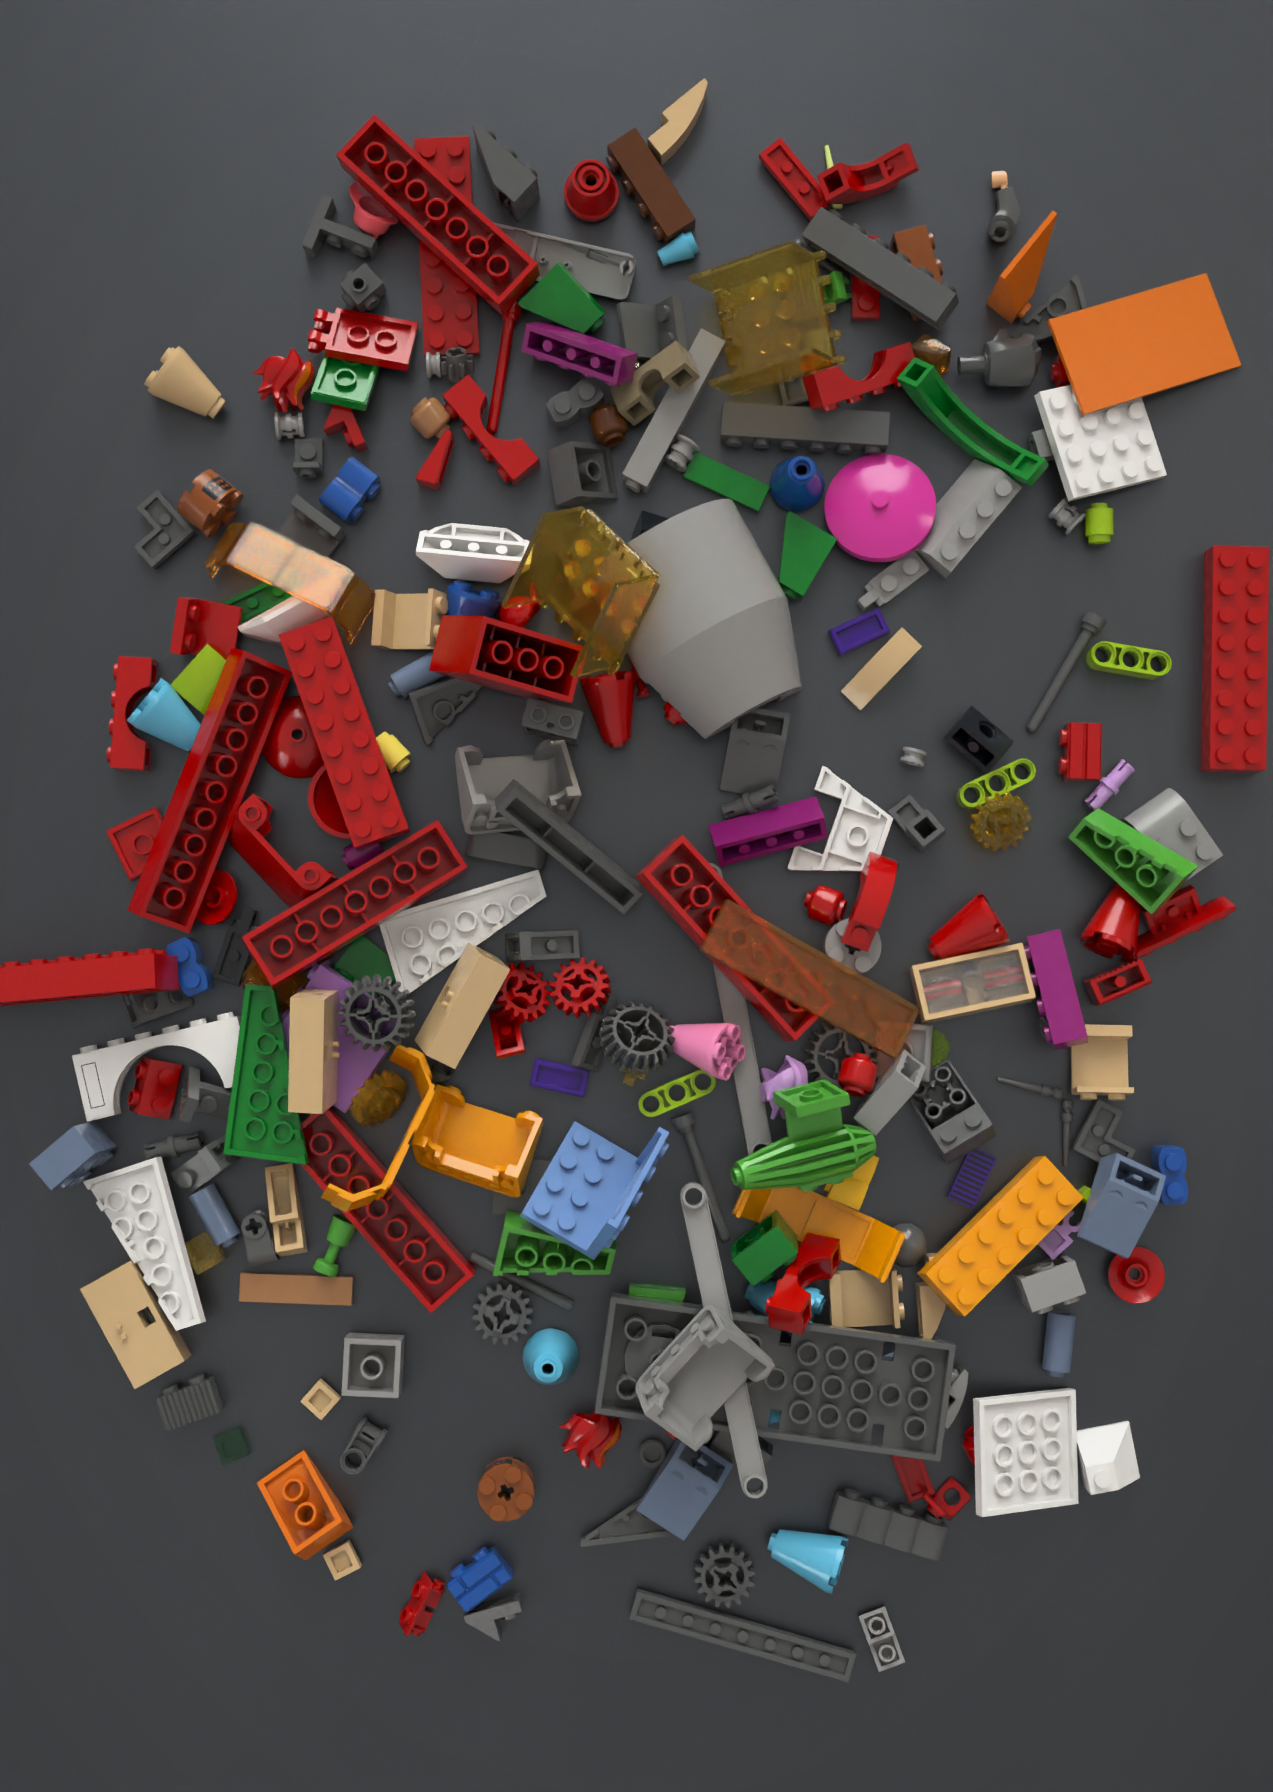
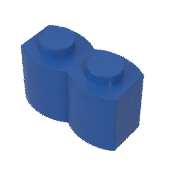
M351 456L340 469L335 479L322 493L318 501L348 524L351 520L356 521L364 511L362 505L368 497L373 499L381 488L379 485L380 478Z
M184 937L167 945V955L177 956L179 985L188 997H196L214 989L212 973L203 964V952L195 939Z
M1154 1145L1150 1156L1152 1169L1166 1175L1159 1203L1163 1205L1185 1204L1188 1197V1185L1184 1178L1187 1167L1184 1149L1176 1145Z

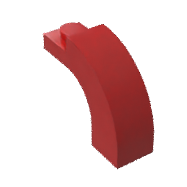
M905 142L881 157L864 164L850 166L839 162L818 174L817 178L827 202L832 204H849L869 199L899 186L898 182L919 171L910 144Z
M869 852L860 874V888L857 899L841 937V943L868 952L875 933L881 926L892 894L897 872L895 860Z

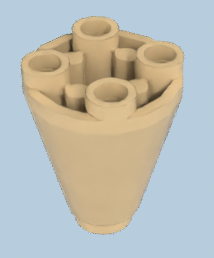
M180 346L176 349L169 347L160 359V362L163 363L159 371L155 372L153 370L144 385L149 387L148 393L204 417L210 416L214 419L226 402L221 398L222 394Z

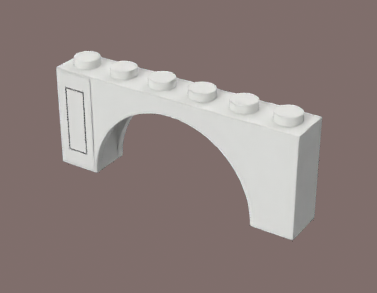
M229 1012L217 1015L218 1021L207 1023L206 1018L189 1022L190 1027L181 1030L179 1025L162 1028L163 1034L152 1036L150 1031L134 1035L135 1041L125 1043L124 1038L108 1041V1047L97 1049V1044L80 1048L81 1054L72 1055L87 1122L121 1114L120 1095L128 1071L143 1055L162 1046H182L200 1053L216 1068L223 1081L224 1088L232 1087L241 1016L234 1017V1013Z

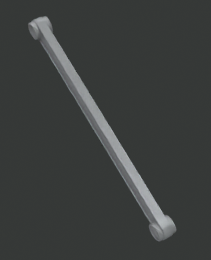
M709 863L723 878L721 869L716 864ZM713 963L723 1022L740 1026L742 1045L746 1047L745 1058L742 1062L737 1063L733 1070L747 1152L750 1155L753 1153L756 1145L764 1144L768 1146L772 1144L765 1102L762 1103L760 1101L759 1087L761 1080L746 999Z
M690 1182L682 1187L680 1200L703 1308L707 1305H713L733 1322L707 1195L700 1184ZM691 1188H696L701 1192V1198L696 1203H689L685 1200V1194ZM745 1380L725 1401L724 1408L742 1490L747 1497L760 1498L766 1493L768 1482ZM752 1478H758L762 1481L761 1486L756 1490L747 1488V1482Z

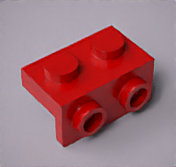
M142 1056L141 1062H138L135 1067L134 1075L137 1078L135 1087L128 1096L129 1110L138 1115L169 1120L183 1065Z

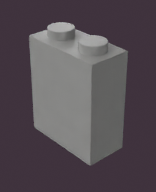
M903 1050L877 1079L873 1091L865 1093V1096L862 1097L854 1115L858 1125L868 1129L876 1136L918 1089L926 1066L906 1050Z

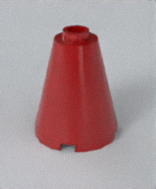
M635 670L602 673L594 678H591V676L580 678V685L603 743H609L610 748L625 746L626 740L631 739Z
M1116 883L1082 932L1080 942L1085 940L1084 946L1087 949L1106 958L1112 959L1115 954L1122 956L1121 961L1132 960L1137 949L1141 904Z
M982 892L970 900L930 937L932 943L928 945V948L935 959H946L975 953L1010 941L995 911L988 906L989 901Z

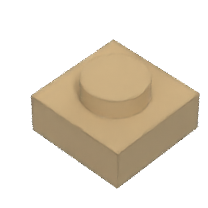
M320 1378L300 1402L322 1420L340 1400L341 1396Z
M350 1539L323 1553V1557L335 1581L362 1566Z

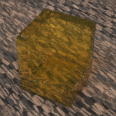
M207 1231L185 1243L190 1263L197 1275L227 1258L220 1244L215 1247Z

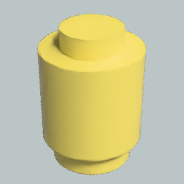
M385 731L377 737L389 772H402L411 763L408 759L411 753L393 734L389 735Z

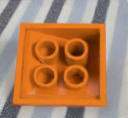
M1054 210L1000 275L986 302L989 307L1011 324L1017 317L1023 319L1032 307L1029 301L1034 294L1058 214Z

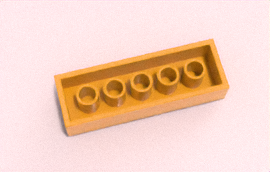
M1046 1156L1034 1157L917 1274L955 1315L965 1317L1084 1197Z

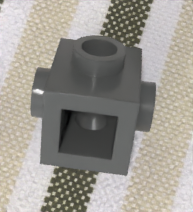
M366 263L362 264L357 270L349 271L343 277L342 283H340L344 293L341 297L351 309L356 307L360 312L376 307L380 302V297L386 293L383 282Z

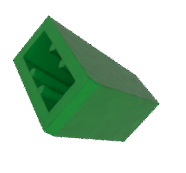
M557 263L518 302L526 310L583 334L589 330L594 333L605 322L602 317L607 313L562 263Z
M791 511L786 515L784 522L778 583L788 599L792 601L798 599L801 601L833 549L837 538Z

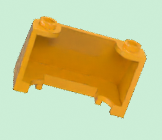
M437 1084L435 1094L414 1135L411 1145L415 1160L420 1166L506 1196L517 1198L520 1197L543 1127V1118L532 1111H524V1113H518L515 1119L466 1103L458 1088L451 1085L444 1087Z

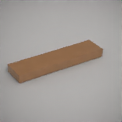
M241 1272L239 1302L352 1306L354 1276L337 1275L336 1277L311 1274Z

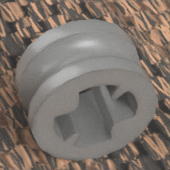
M426 352V372L428 378H431L433 374L442 377L440 365L441 352H436L435 355Z
M903 747L904 756L900 757V762L924 767L923 758L927 757V752L916 748Z

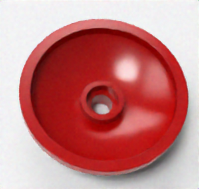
M300 695L291 696L281 700L262 748V753L270 766L279 773L291 778L307 779L314 777L316 772L324 765L301 697ZM296 730L303 732V736L299 740L293 737Z
M323 765L314 775L308 790V805L315 822L328 834L340 839L351 840L326 767Z

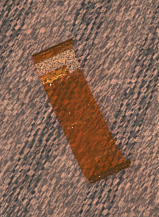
M252 522L246 525L244 523L230 524L205 562L209 578L213 579L220 566L231 565L326 611L346 631V644L349 646L374 606L376 594L348 567L313 550H308L294 541Z

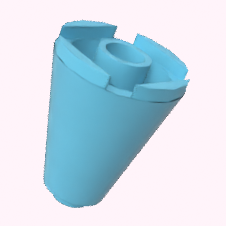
M553 1328L537 1331L528 1339L523 1350V1364L527 1373L532 1379L544 1385H557L568 1380L574 1374L579 1361V1351L572 1337L564 1331Z
M779 1529L777 1534L772 1533L767 1550L772 1551L771 1557L819 1589L832 1595L834 1590L830 1584L836 1586L845 1558L843 1553L845 1546L848 1547L849 1538Z

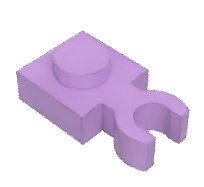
M1072 1210L1061 1220L1060 1224H1057L1037 1244L1051 1260H1054L1073 1242L1068 1235L1071 1232L1079 1231L1081 1221H1078L1074 1226L1069 1224V1218L1074 1215Z

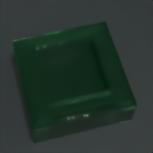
M241 1426L213 1438L222 1465L248 1456L251 1453Z

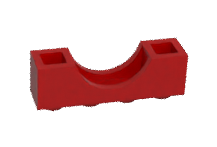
M911 342L875 352L872 367L861 381L848 377L839 366L803 376L802 379L811 410L822 408L823 412L839 408L838 402L846 400L847 404L862 400L863 393L870 391V395L873 396L886 392L887 385L894 384V388L902 386L897 377L915 357Z
M469 374L443 394L446 403L444 407L451 415V418L454 420L457 417L463 424L461 430L468 439L472 441L475 438L481 445L478 450L488 462L493 460L499 467L496 471L505 483L510 480L514 486H517L540 467L539 458L522 438L501 440L486 431L482 424V417L488 404L487 397Z
M118 656V663L114 664L113 678L116 680V691H112L111 694L114 718H111L109 721V734L112 735V744L107 748L106 757L107 762L110 763V768L115 770L150 772L152 745L137 735L133 725L127 719L132 714L137 701L143 695L151 692L157 684L158 662L153 658Z
M807 1233L803 1242L798 1244L797 1258L786 1266L783 1278L777 1281L773 1296L769 1297L766 1301L765 1314L768 1315L769 1328L800 1335L803 1334L812 1317L811 1294L803 1288L818 1280L832 1279L841 1262L840 1239Z

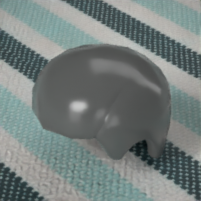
M899 1223L893 1228L906 1234L894 1264L903 1268L913 1267L920 1263L927 1251V1240L923 1231L912 1223Z

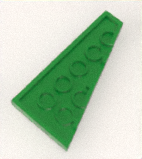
M246 984L223 1154L307 1165L309 1161L300 1113L288 1112L289 1053L277 989L272 990L269 986Z

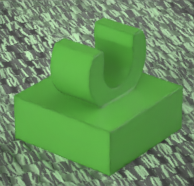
M833 271L819 280L825 309H832L839 303H843L852 297V293H846L845 285L849 283V280L843 278L842 271Z

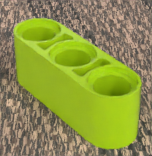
M1107 641L1095 644L1086 653V663L1091 669L1149 680H1156L1167 674L1172 666L1170 656L1163 651ZM1096 650L1105 652L1106 662H1100L1096 659ZM1124 654H1128L1133 658V667H1128L1124 664ZM1151 659H1156L1160 662V672H1156L1151 668Z
M1023 758L1009 763L963 785L956 793V801L963 809L969 810L1029 783L1035 776V765L1030 760ZM1017 765L1023 766L1027 771V776L1024 780L1017 778L1014 771ZM991 777H996L1001 781L1002 788L1000 791H994L990 788L989 780ZM966 789L975 791L977 795L975 803H969L964 799V791Z
M701 1069L694 1070L659 1085L640 1096L638 1102L639 1110L647 1117H655L710 1093L716 1084L715 1077L707 1074L711 1082L706 1089H699L695 1086V1078L699 1074H707ZM673 1085H681L685 1089V1095L682 1099L673 1100L670 1098L669 1089ZM654 1096L659 1100V1107L655 1111H647L643 1107V1101L646 1097Z

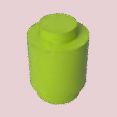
M1093 503L1090 509L1085 510V537L1088 538V544L1111 543V536H1114L1113 508H1108V503Z

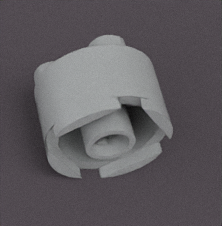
M845 919L835 923L826 932L822 942L824 957L831 968L841 974L856 975L867 972L877 963L882 948L880 935L876 931L868 952L858 949V951H853L849 954V948L845 947L844 943H841V937L849 920Z

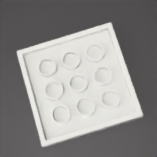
M1071 385L1040 391L1034 395L1068 501L1158 480L1167 475L1142 398L1082 416Z
M1061 1388L973 1398L976 1515L987 1517L1079 1504L1076 1389Z

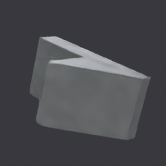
M516 1593L477 1605L468 1613H464L465 1623L491 1638L501 1641L502 1630L498 1619L502 1618L503 1621L517 1617L519 1612H522L523 1601L521 1594Z

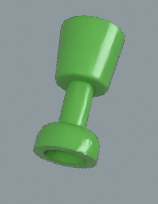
M333 1214L326 1237L331 1243L325 1257L318 1258L313 1265V1269L319 1273L331 1277L337 1276L339 1266L335 1263L339 1250L341 1247L348 1246L357 1230L347 1217Z

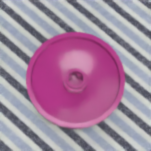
M891 454L863 456L844 466L831 481L824 501L825 522L830 535L837 538L836 544L853 557L869 562L894 561L915 551L930 534L936 515L935 492L926 474L909 460Z

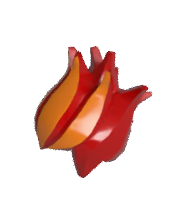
M294 348L290 349L287 358L281 356L268 357L259 369L252 372L255 375H263V383L257 392L262 393L260 401H263L272 394L278 412L283 411V413H287L288 403L292 411H296V405L301 411L304 409L302 397L314 382L315 370L310 360L302 362Z
M595 1412L592 1415L574 1413L565 1424L559 1425V1428L569 1429L567 1440L562 1443V1447H565L563 1453L576 1450L581 1465L589 1469L591 1458L598 1469L601 1468V1464H606L605 1453L618 1442L622 1433L619 1417L609 1420L607 1415L595 1414Z

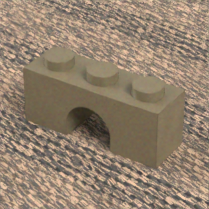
M675 340L635 370L633 381L622 383L621 386H614L610 391L618 412L635 426L656 410L653 398L660 387L669 384L677 393H680L699 379L700 375L692 355Z

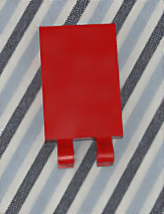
M336 308L335 313H329L321 309L315 310L313 320L316 321L314 330L309 331L307 338L310 341L308 346L309 352L320 353L325 350V357L408 372L418 333V322L343 308ZM330 330V333H329V334L323 333V332H326V331Z

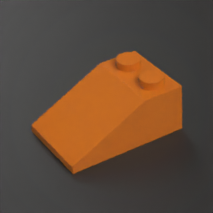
M305 1450L257 1482L295 1556L307 1561L354 1528L340 1501Z

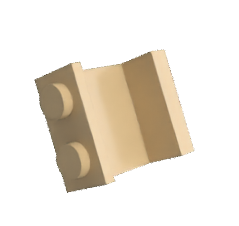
M433 588L428 589V593L395 594L387 590H375L371 645L384 650H434L442 615H446L448 611L447 594Z
M1085 1024L1088 1043L1070 1047L1071 1095H1080V1100H1097V1095L1108 1096L1110 1101L1126 1100L1125 1096L1134 1093V1087H1129L1127 1039L1133 1037L1132 1025Z
M892 1267L884 1283L861 1269L837 1270L832 1279H827L830 1325L839 1327L893 1325L894 1328H900V1320L905 1319L904 1304L899 1303L898 1292L903 1291L902 1275L897 1274V1270Z

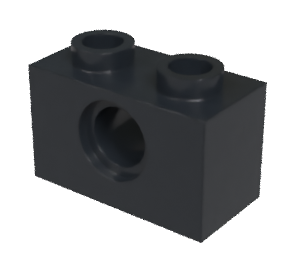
M972 705L944 737L986 774L1005 755L1014 742Z

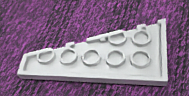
M539 870L406 909L382 923L380 929L396 982H401L399 991L403 992L407 989L410 994L457 961L468 942L478 946L546 898L547 895Z
M155 1157L83 1181L86 1188L91 1190L98 1200L96 1204L100 1210L105 1211L112 1223L111 1228L134 1264L137 1263L144 1274V1281L148 1286L151 1285L159 1298L158 1303L174 1329L177 1331L206 1322L162 1157Z

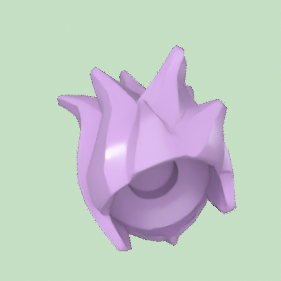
M788 1055L785 1056L784 1063L777 1073L765 1067L760 1069L763 1079L759 1087L760 1101L762 1103L769 1101L772 1108L770 1117L772 1120H775L779 1112L785 1120V1110L774 1103L773 1092L808 1083V1071L805 1065Z

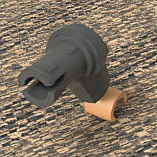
M1005 171L992 172V188H1001V190L996 192L998 211L988 225V233L991 239L996 242H1004L1013 235L1021 209L1014 188L1008 187L1007 173Z

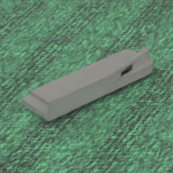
M494 223L538 264L540 276L535 281L539 282L557 263H562L590 294L616 300L628 298L636 273V260L631 254Z

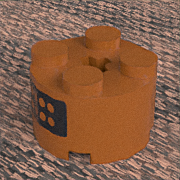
M212 469L202 472L191 482L195 487L190 493L186 490L184 491L177 506V511L208 538L212 537L223 524L228 526L234 521L237 515L234 510L244 497L243 493Z
M509 1456L497 1458L488 1464L481 1475L477 1491L479 1504L484 1512L497 1522L517 1520L526 1514L532 1506L536 1487L534 1473L528 1464ZM505 1484L507 1488L512 1487L511 1493L502 1491V1486Z

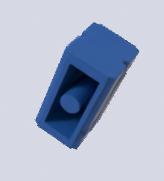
M495 1545L489 1549L486 1546L482 1547L472 1556L473 1561L467 1566L461 1563L449 1573L450 1578L448 1579L447 1587L466 1613L513 1579V1569Z

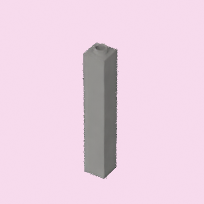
M702 328L700 329L688 351L692 355L700 378L680 393H677L669 386L622 473V481L626 482L625 486L636 493H639L640 490L645 493L648 492L664 462L665 455L669 453L670 447L675 442L676 435L680 433L724 352L725 340Z

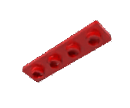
M1190 884L1177 890L1168 902L1153 914H1150L1142 907L1141 913L1148 932L1138 936L1135 958L1147 956L1153 950L1172 944L1186 934L1197 932L1203 926L1215 920L1226 918L1228 914L1236 911L1235 905L1226 897L1220 896L1201 906L1196 889Z

